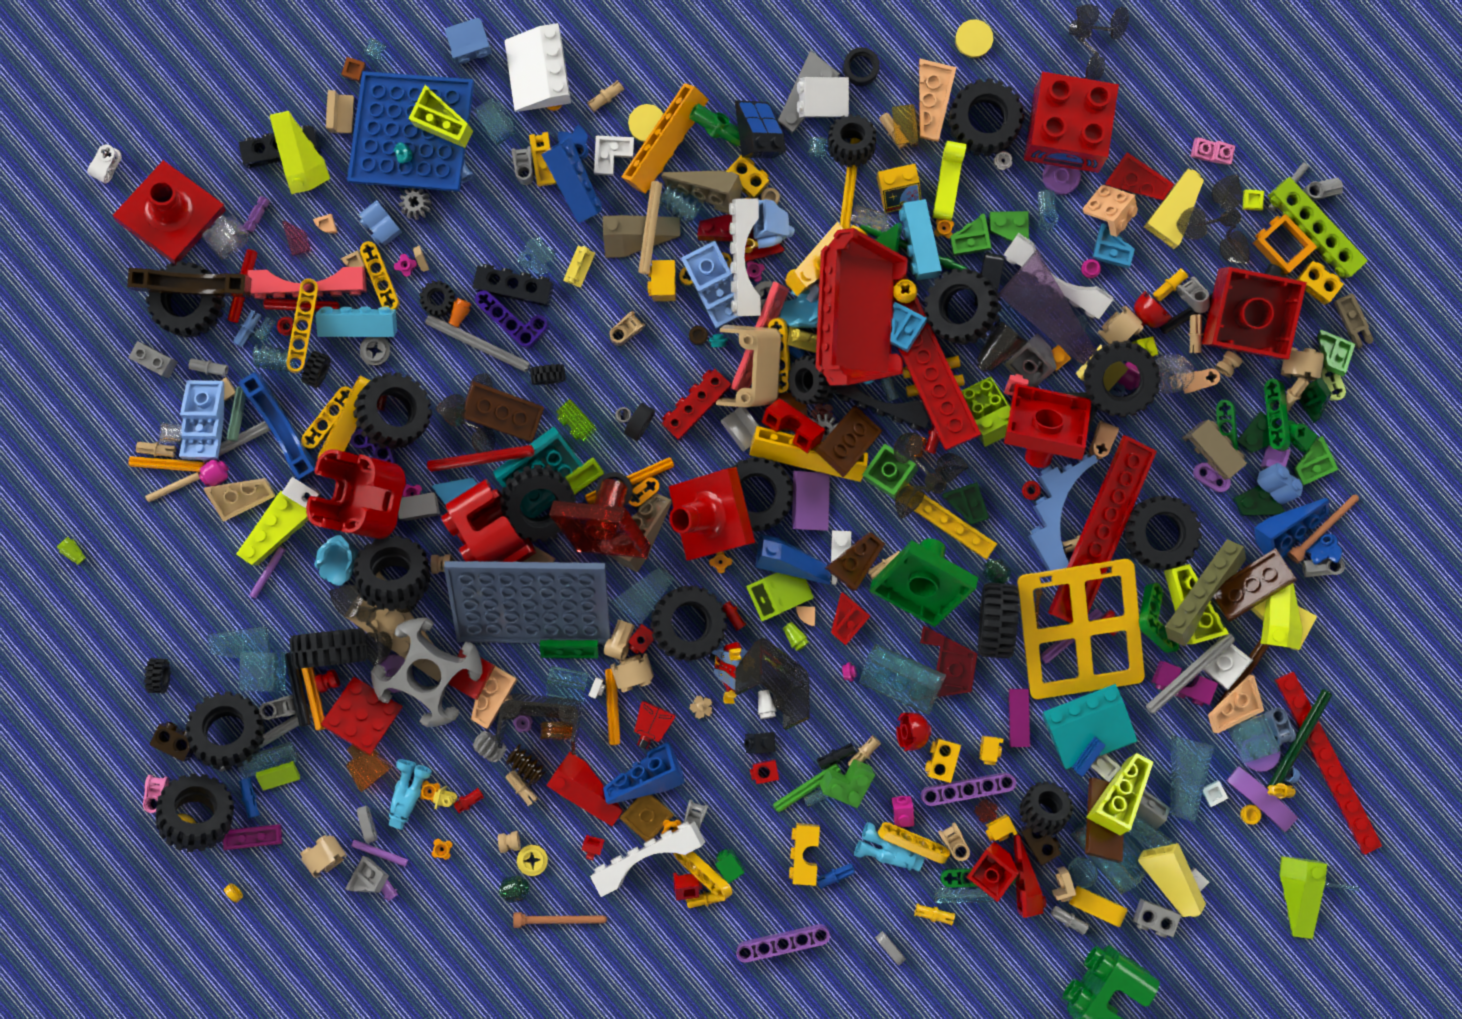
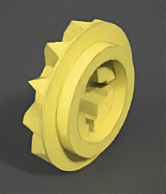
M531 844L523 847L518 853L517 865L525 875H539L547 867L548 857L546 851L540 846ZM531 852L534 858L540 859L535 862L534 868L531 862L524 861L531 857Z

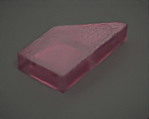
M282 221L291 254L295 256L311 251L307 233L286 221Z

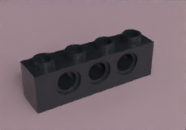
M310 125L301 126L303 133L313 143L316 151L319 154L322 153L317 130ZM273 133L262 135L263 137L256 139L255 137H248L244 141L239 142L242 162L245 167L250 169L282 162L279 150L276 149L277 143ZM261 146H265L264 152L259 154L258 149Z
M483 264V266L477 265L472 288L478 292L484 290L491 295L549 307L554 284L547 277L539 276L537 279L531 277L529 273L520 272L519 275L514 274L513 270L507 268L496 270L492 265ZM494 276L500 277V281L496 285L491 284V279ZM513 280L518 281V286L515 289L509 288V284ZM531 284L537 285V290L534 293L527 291Z

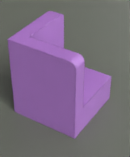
M1270 445L1267 446L1261 467L1266 469L1276 463L1286 467L1291 450L1278 451Z

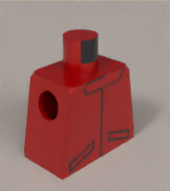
M642 701L634 732L641 735L637 745L648 750L651 740L660 742L676 715L646 701Z

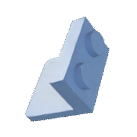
M480 18L459 23L445 29L451 48L450 52L456 65L465 64L470 60L483 58L492 53Z

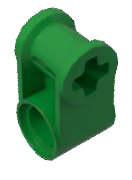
M1288 420L1290 442L1298 450L1307 453L1318 437L1317 434L1311 431L1305 424H1296L1294 421Z

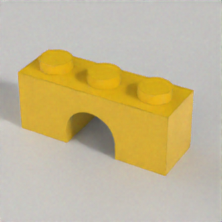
M796 823V828H792L791 840H795V847H791L790 859H794L793 867L789 868V879H792L793 884L816 886L817 863L806 862L803 859V852L810 846L819 847L820 826L817 824Z

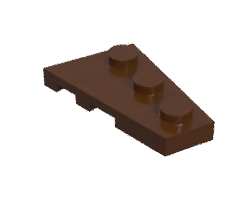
M872 532L867 533L827 565L825 569L852 591H856L885 543Z

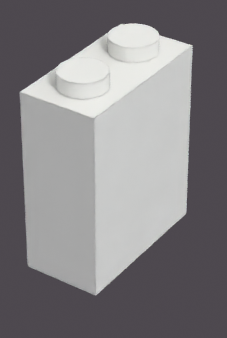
M849 77L799 78L797 83V92L799 93L797 112L799 117L840 118L844 115L848 117Z

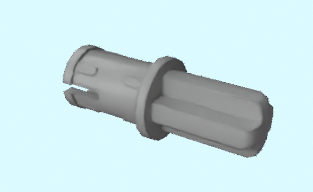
M191 358L188 364L189 369L205 372L206 375L215 374L226 377L228 374V365L213 363L212 360L203 361Z
M1055 906L1051 911L1052 917L1064 923L1065 927H1070L1082 935L1087 932L1089 924L1075 917L1074 913L1070 914L1058 906Z

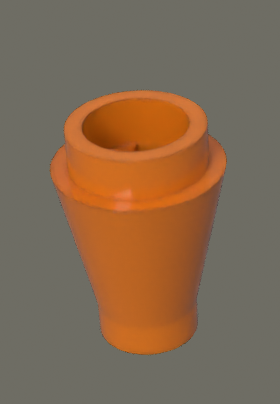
M457 298L453 303L448 323L459 328L471 310V303Z

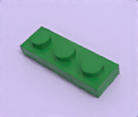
M540 640L541 658L599 657L598 640Z

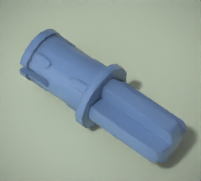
M251 310L245 322L240 324L241 328L235 336L233 343L243 347L250 334L254 333L253 329L262 316Z

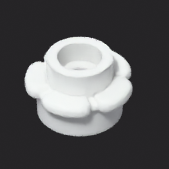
M1004 151L996 154L994 164L997 165L998 169L1005 170L1011 167V154Z

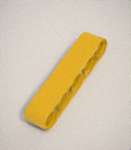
M305 279L300 285L287 356V368L292 373H300L305 365L318 293V285L313 279ZM311 284L315 290L312 293H307L303 289L304 286ZM303 303H308L311 305V310L304 312L300 309V306ZM299 322H306L308 328L301 331L297 328V324ZM300 340L305 346L303 349L297 350L293 346L294 342ZM293 359H298L301 362V366L294 369L290 366V362Z
M361 375L358 377L347 398L349 400L348 402L346 400L339 413L341 415L336 419L317 459L322 453L330 449L345 451L352 434L357 428L355 422L358 418H354L353 411L356 409L354 407L355 400L358 398L359 392L371 380Z

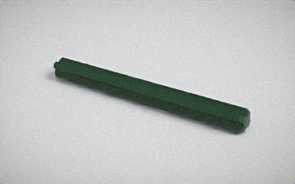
M1325 689L1321 690L1299 729L1295 741L1291 743L1268 786L1284 782L1332 697L1331 692Z

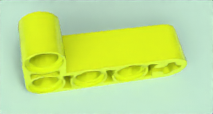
M947 141L945 144L932 218L952 220L961 165L966 151V144Z

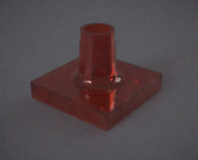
M604 479L601 482L593 504L553 501L549 515L577 552L643 559L648 557L651 544L624 507L628 490L625 484L613 479Z

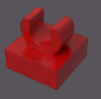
M586 835L582 846V851L587 852L586 859L593 861L595 854H601L604 839Z

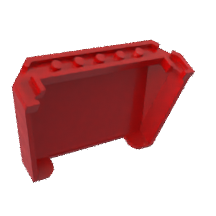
M855 228L837 230L833 235L834 239L821 250L815 367L824 374L831 386L851 385L903 374V359L898 354H891L892 344L890 338L892 332L895 280L905 277L908 259Z

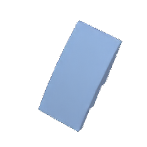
M715 241L681 258L716 329L742 317L734 316V312L731 310V302L734 301V293L731 292V281H734V278Z
M187 380L180 412L183 421L179 435L182 438L179 457L190 460H218L224 420V382Z

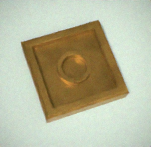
M651 794L638 797L621 815L620 819L647 842L653 839L664 827L663 821L670 820L674 814Z

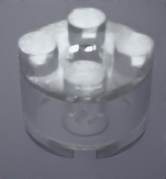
M222 215L216 219L215 225L211 229L206 230L202 236L220 259H227L230 257L229 253H238L248 243L249 238L247 236H250V233L234 216L225 217Z
M1171 354L1161 356L1155 360L1160 370L1159 375L1161 376L1159 392L1164 394L1181 392L1192 383L1194 368L1192 363L1184 356Z

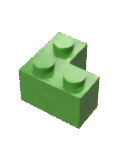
M853 759L845 775L828 768L819 785L824 795L858 808L875 777V773L870 765Z

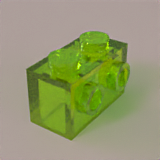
M571 399L556 411L559 414L557 419L563 426L566 424L572 429L570 433L576 440L581 438L584 442L597 430V427Z

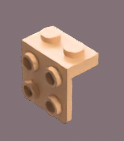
M1101 185L1083 207L1084 214L1107 221L1110 235L1115 237L1126 228L1127 223L1132 217H1135L1138 211L1135 195L1107 185Z

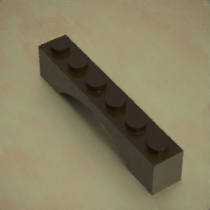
M129 268L127 287L134 291L250 298L252 278L246 274H187L144 268Z

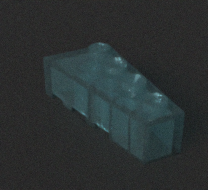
M1171 735V815L1195 822L1214 746Z

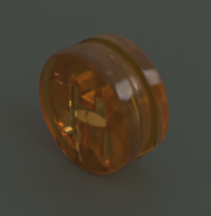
M574 722L540 723V728H542L540 739L542 740L576 739V734H574L576 732L574 729L576 728V723Z

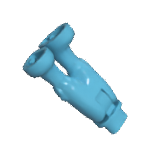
M398 759L396 768L401 771V777L395 785L388 825L403 830L404 824L408 822L417 799L421 796V785L425 779L430 777L432 770L423 765L416 766L415 762ZM414 772V779L411 786L409 787V781Z
M870 822L866 823L862 832V839L881 845L883 849H878L863 840H859L854 856L859 858L872 856L881 863L907 868L909 871L911 869L920 871L925 857L883 840L876 832L875 825Z

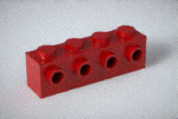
M716 369L713 371L708 370L702 376L703 381L699 385L696 383L691 387L687 398L682 397L675 404L677 408L673 412L668 411L663 416L662 425L678 441L730 389L731 383Z

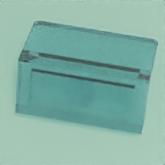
M551 666L547 678L546 695L583 702L589 673Z

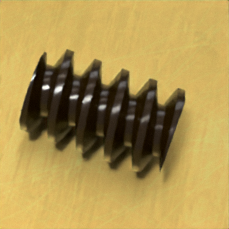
M519 744L507 757L506 765L513 763L511 769L519 768L517 775L519 776L524 773L523 781L530 779L528 785L532 786L548 770L542 772L544 765L542 764L537 767L538 760L530 761L532 754L525 756L527 749L525 748L520 751L521 744Z

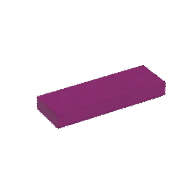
M1008 689L1010 747H1030L1029 689Z
M281 824L230 829L223 839V850L282 844Z

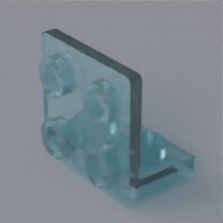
M240 652L239 690L285 691L286 661L284 655L286 652Z

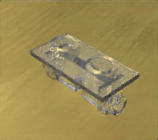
M855 204L851 221L854 224L857 223L864 226L868 224L871 228L886 232L892 215Z

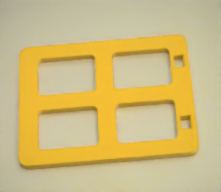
M1121 559L1031 573L1018 578L1017 584L1029 692L1034 699L1100 690L1116 684L1117 687L1138 684L1144 680L1135 566L1131 560ZM1111 567V572L1101 574L1100 568ZM1051 576L1052 582L1041 583L1040 578ZM1121 576L1124 614L1118 617L1089 621L1085 582L1087 580ZM1069 584L1073 622L1067 625L1038 629L1033 590ZM1125 630L1129 668L1123 671L1095 675L1093 672L1091 636ZM1075 639L1078 676L1072 679L1044 683L1039 645L1046 642Z

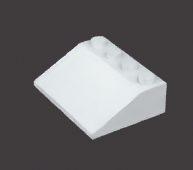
M558 23L539 26L505 40L515 112L571 103L562 38Z

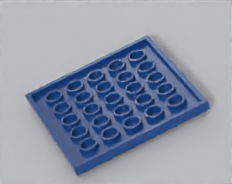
M362 71L347 181L354 184L460 192L466 147L463 148L417 128L408 118L426 85L469 125L474 80ZM398 143H404L411 149L412 160L410 162H398L394 152V148Z

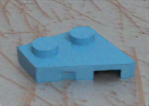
M894 302L890 342L892 345L908 352L925 326L927 318Z
M474 478L435 484L432 488L446 505L478 483Z

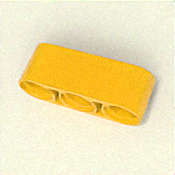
M1076 886V895L1072 896L1069 904L1117 927H1121L1128 911L1127 908L1085 888Z

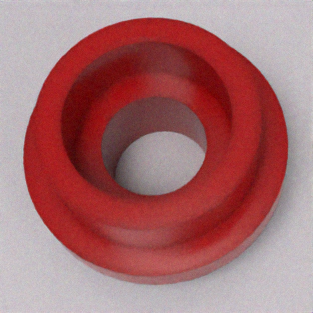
M290 317L279 319L277 322L278 332L284 336L291 335L294 320ZM289 323L290 328L285 330L284 325Z
M1028 481L1022 486V494L1026 499L1034 500L1040 496L1041 487L1035 481ZM1029 487L1034 488L1033 494L1028 492Z

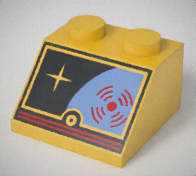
M916 164L877 173L876 178L885 214L901 210L905 202L922 200Z

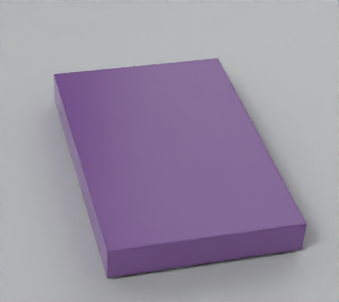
M793 471L792 529L828 531L829 474Z

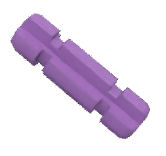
M263 196L259 197L258 204L254 206L248 217L249 220H246L243 226L250 232H254L255 224L259 223L265 212L264 208H267L270 203Z

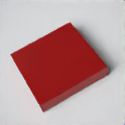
M460 650L457 657L465 658L467 656L462 654L463 650ZM481 658L483 674L477 681L469 678L468 669H461L451 678L448 684L478 700L495 665Z

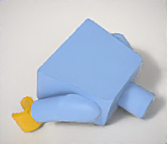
M767 199L758 200L759 219L753 225L754 238L757 241L747 238L746 245L751 247H746L745 253H751L754 247L760 249L778 245L785 238L793 236L795 230L794 227L789 225L788 213L778 207L774 201Z

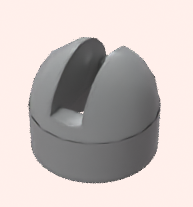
M621 407L616 411L615 418L618 422L625 423L631 418V412L628 408ZM620 411H623L624 420H621Z

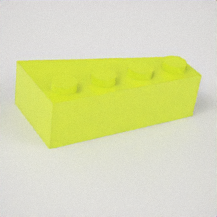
M280 491L236 555L249 564L258 566L277 547L287 541L293 533L305 525L309 520L306 508Z
M1190 564L1163 570L1175 612L1198 581ZM1210 602L1198 623L1195 633L1187 644H1196L1229 634L1227 629L1223 627L1218 613L1214 611Z

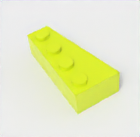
M1137 753L1127 758L1086 818L1118 835L1130 831L1153 761Z

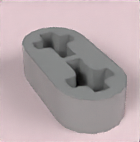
M366 805L357 808V816L366 843L377 841V832L369 807Z
M883 931L875 937L898 966L906 960L904 955Z

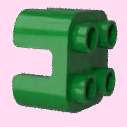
M1111 945L1106 946L1104 949L1095 946L1089 952L1084 962V966L1089 968L1081 982L1073 979L1066 987L1062 998L1068 1002L1067 1011L1073 1019H1123L1117 1015L1118 1010L1108 1003L1114 992L1120 990L1141 1005L1147 1007L1154 999L1160 982L1148 970Z

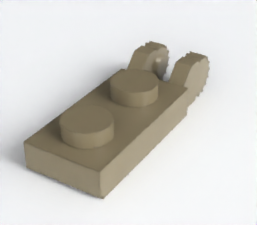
M1351 293L1334 301L1349 336H1351L1352 342L1355 343V347L1357 349L1363 347L1358 335L1360 331H1362L1365 342L1368 344L1373 343L1369 325L1354 294Z

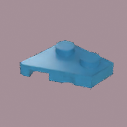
M1101 223L1092 259L1129 269L1135 249L1128 243H1125L1119 235L1117 237L1110 235V231L1106 228L1107 225Z

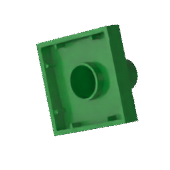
M925 539L920 542V545L911 540L872 580L869 591L936 627L976 589L978 577L946 560V547L939 540Z

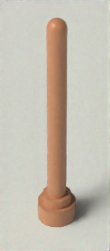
M1352 495L1303 544L1296 548L1293 547L1287 553L1289 558L1299 564L1304 559L1305 552L1359 500V496Z
M514 912L513 927L522 928L526 924L606 923L607 917L604 915L526 916L522 912Z

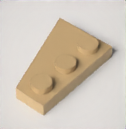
M266 478L204 487L206 495L223 522L275 497V493Z

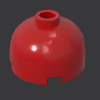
M1146 291L1135 302L1134 312L1142 321L1141 325L1143 327L1147 325L1150 328H1158L1172 318Z
M901 713L897 720L901 721L900 727H896L899 746L905 748L903 751L921 749L928 742L929 736H931L930 725L918 713Z

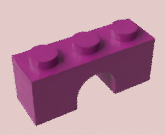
M1159 661L1151 682L1157 684L1155 688L1163 691L1180 675L1182 668ZM1196 676L1189 686L1182 688L1175 696L1185 699L1186 696L1192 698V703L1202 707L1203 704L1210 705L1218 683L1202 676Z

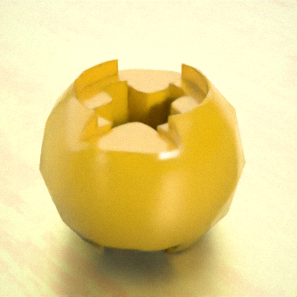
M908 279L900 280L893 288L894 297L901 303H910L917 296V287L914 282ZM902 289H903V290L908 289L909 292H908V293L905 292L904 294H902Z

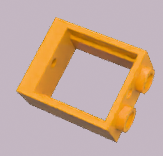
M1284 214L1281 217L1277 215L1269 222L1271 226L1267 230L1263 228L1255 235L1257 239L1253 244L1272 264L1282 268L1284 274L1287 275L1314 251L1317 246ZM1281 224L1304 246L1287 263L1265 241Z

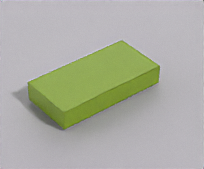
M592 457L583 466L578 467L572 471L573 473L565 476L575 495L605 473L594 457Z
M292 761L256 772V778L264 791L300 780V774Z

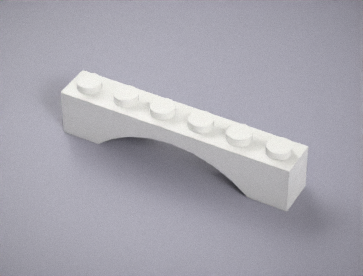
M733 199L732 203L729 204V214L732 215V223H730L729 230L730 234L733 235V242L730 243V253L733 254L730 270L734 275V281H731V292L734 293L731 310L734 312V316H761L760 295L749 280L744 258L748 235L753 225L759 219L758 199Z
M1020 233L1016 235L1004 253L1005 259L1013 265L1016 263L1020 265L1024 273L1030 276L1033 274L1038 278L1037 281L1044 286L1049 285L1053 288L1055 294L1060 297L1064 295L1070 299V304L1076 308L1080 306L1085 310V314L1093 319L1094 317L1100 319L1113 301V297L1098 286H1076L1057 278L1042 263L1037 254L1035 244Z
M686 821L677 826L678 830L674 832L669 830L661 834V839L655 841L653 838L644 843L645 847L641 849L635 847L627 852V856L622 858L619 855L611 860V864L607 866L602 864L594 869L595 872L590 877L599 895L602 897L618 889L630 868L647 856L663 852L686 855L701 847L705 840L695 821L690 824Z

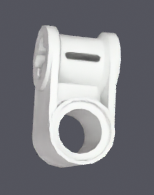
M102 145L88 167V175L105 184L108 183L121 161L120 151L110 145Z

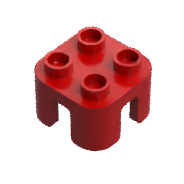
M335 449L322 453L317 460L315 474L334 479L336 485L331 500L315 496L308 498L306 513L309 521L315 526L375 539L388 537L397 525L403 490L406 486L403 469L398 464L361 454L355 455Z
M484 479L446 504L448 512L442 515L441 519L448 531L453 536L458 535L464 544L459 548V551L466 562H523L537 553L529 538L526 540L521 539L509 520L503 516L500 505L502 494L498 489L492 490L491 484L487 479Z

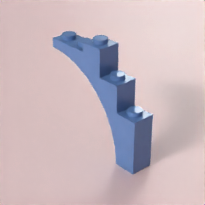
M1086 454L1082 460L1077 459L1079 461L1078 464L1072 466L1070 463L1061 468L1062 473L1058 467L1052 469L1049 466L1042 470V475L1038 477L1049 498L1043 496L1036 500L1037 505L1033 506V509L1044 527L1042 528L1039 525L1030 530L1032 534L1028 538L1047 571L1067 568L1069 564L1061 541L1060 520L1062 508L1067 494L1075 481L1086 469L1098 462L1095 454L1090 457Z

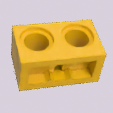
M740 155L726 172H734L739 175L742 191L750 198L756 199L769 185V176L762 169L759 171L755 168V163L750 158H742V155ZM743 166L747 169V172L739 174L737 168ZM758 179L761 181V185L754 187L751 185V181Z
M1314 261L1307 264L1296 279L1307 282L1305 291L1323 305L1330 303L1344 285L1337 275L1330 274L1321 263ZM1309 272L1315 274V280L1310 279ZM1325 283H1327V284L1330 285V287H1331V291H1330V292H1328V291L1325 290V288H1324V284H1325Z
M936 738V742L933 741L930 747V752L932 753L931 760H927L925 766L927 776L951 783L961 745ZM943 745L949 747V753L945 756L940 754V748ZM938 764H943L944 771L941 774H936L934 771L935 766Z

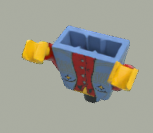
M739 642L726 644L724 648L712 651L709 657L711 661L715 662V676L726 687L723 697L725 704H734V698L737 696L736 690L749 686L753 652L741 649Z

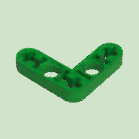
M1157 582L1147 584L1144 589L1139 627L1165 653L1177 652L1179 644L1168 639L1165 626L1158 620L1163 597L1162 587Z

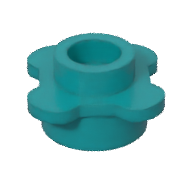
M714 334L712 338H709L711 347H725L726 341H728V337H724V334Z

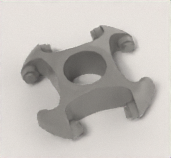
M427 617L405 621L397 625L394 634L397 637L403 638L409 635L411 639L408 655L399 671L391 677H386L385 668L376 664L371 671V679L374 691L380 701L388 704L392 698V691L387 688H394L410 694L427 706L432 713L428 712L427 715L424 713L419 722L426 727H437L456 720L459 715V710L455 707H447L446 710L442 707L444 693L451 678L461 669H468L469 678L477 681L483 674L482 663L476 646L466 641L461 649L463 650L462 654L467 656L465 658L448 654L434 646L421 633V630L424 632L430 631L434 623ZM428 659L437 664L441 671L440 683L429 687L418 683L412 674L414 661Z

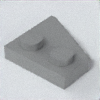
M363 856L345 889L352 892L380 893L389 875L369 857Z

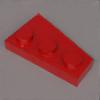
M1126 152L1104 185L1163 201L1174 183Z

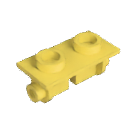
M578 246L563 281L581 288L595 252L590 251L587 247Z
M789 327L787 345L816 353L817 334Z
M447 786L439 789L434 794V809H438L440 806H451L457 801L456 793L446 791Z

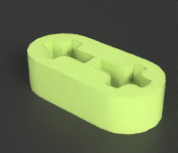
M1323 367L1321 377L1331 393L1334 391V388L1340 391L1337 395L1331 394L1329 400H1341L1346 394L1341 376L1333 373L1330 377H1326L1325 373H1327V370Z

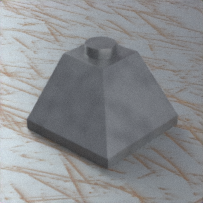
M1038 333L1005 363L1014 374H1021L1024 379H1028V386L1037 387L1057 368L1051 347Z

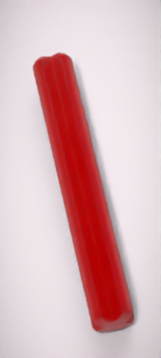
M246 250L240 274L248 276V270H253L258 254L255 250ZM233 297L227 318L228 321L233 323L239 322L245 297Z
M265 298L263 307L271 310L296 311L298 300ZM316 301L314 312H318L322 307L339 309L340 306L338 302ZM303 303L300 309L302 311H310L311 305Z

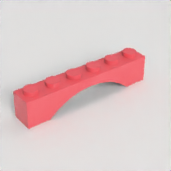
M343 267L327 279L316 282L318 285L317 297H323V294L339 297L342 296V293H349L350 296H360L361 293H367L366 269L363 267ZM248 270V276L252 278L251 295L255 299H265L266 296L285 298V295H292V297L298 298L301 283L283 280L268 270ZM307 284L303 288L307 293H312L315 290L311 284Z

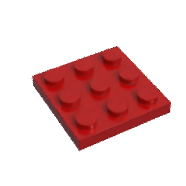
M353 677L322 721L321 726L371 756L403 706L390 699L388 704L380 701L374 688Z

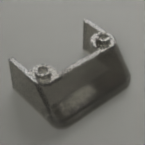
M761 638L755 641L736 667L735 694L739 695L759 684L765 686L773 692L775 708L783 712L784 730L810 719L809 675L805 668L767 639Z
M510 694L506 697L500 708L496 732L498 748L502 749L507 719H514L518 715L559 718L562 723L573 725L571 750L572 755H576L582 714L581 703L571 698Z

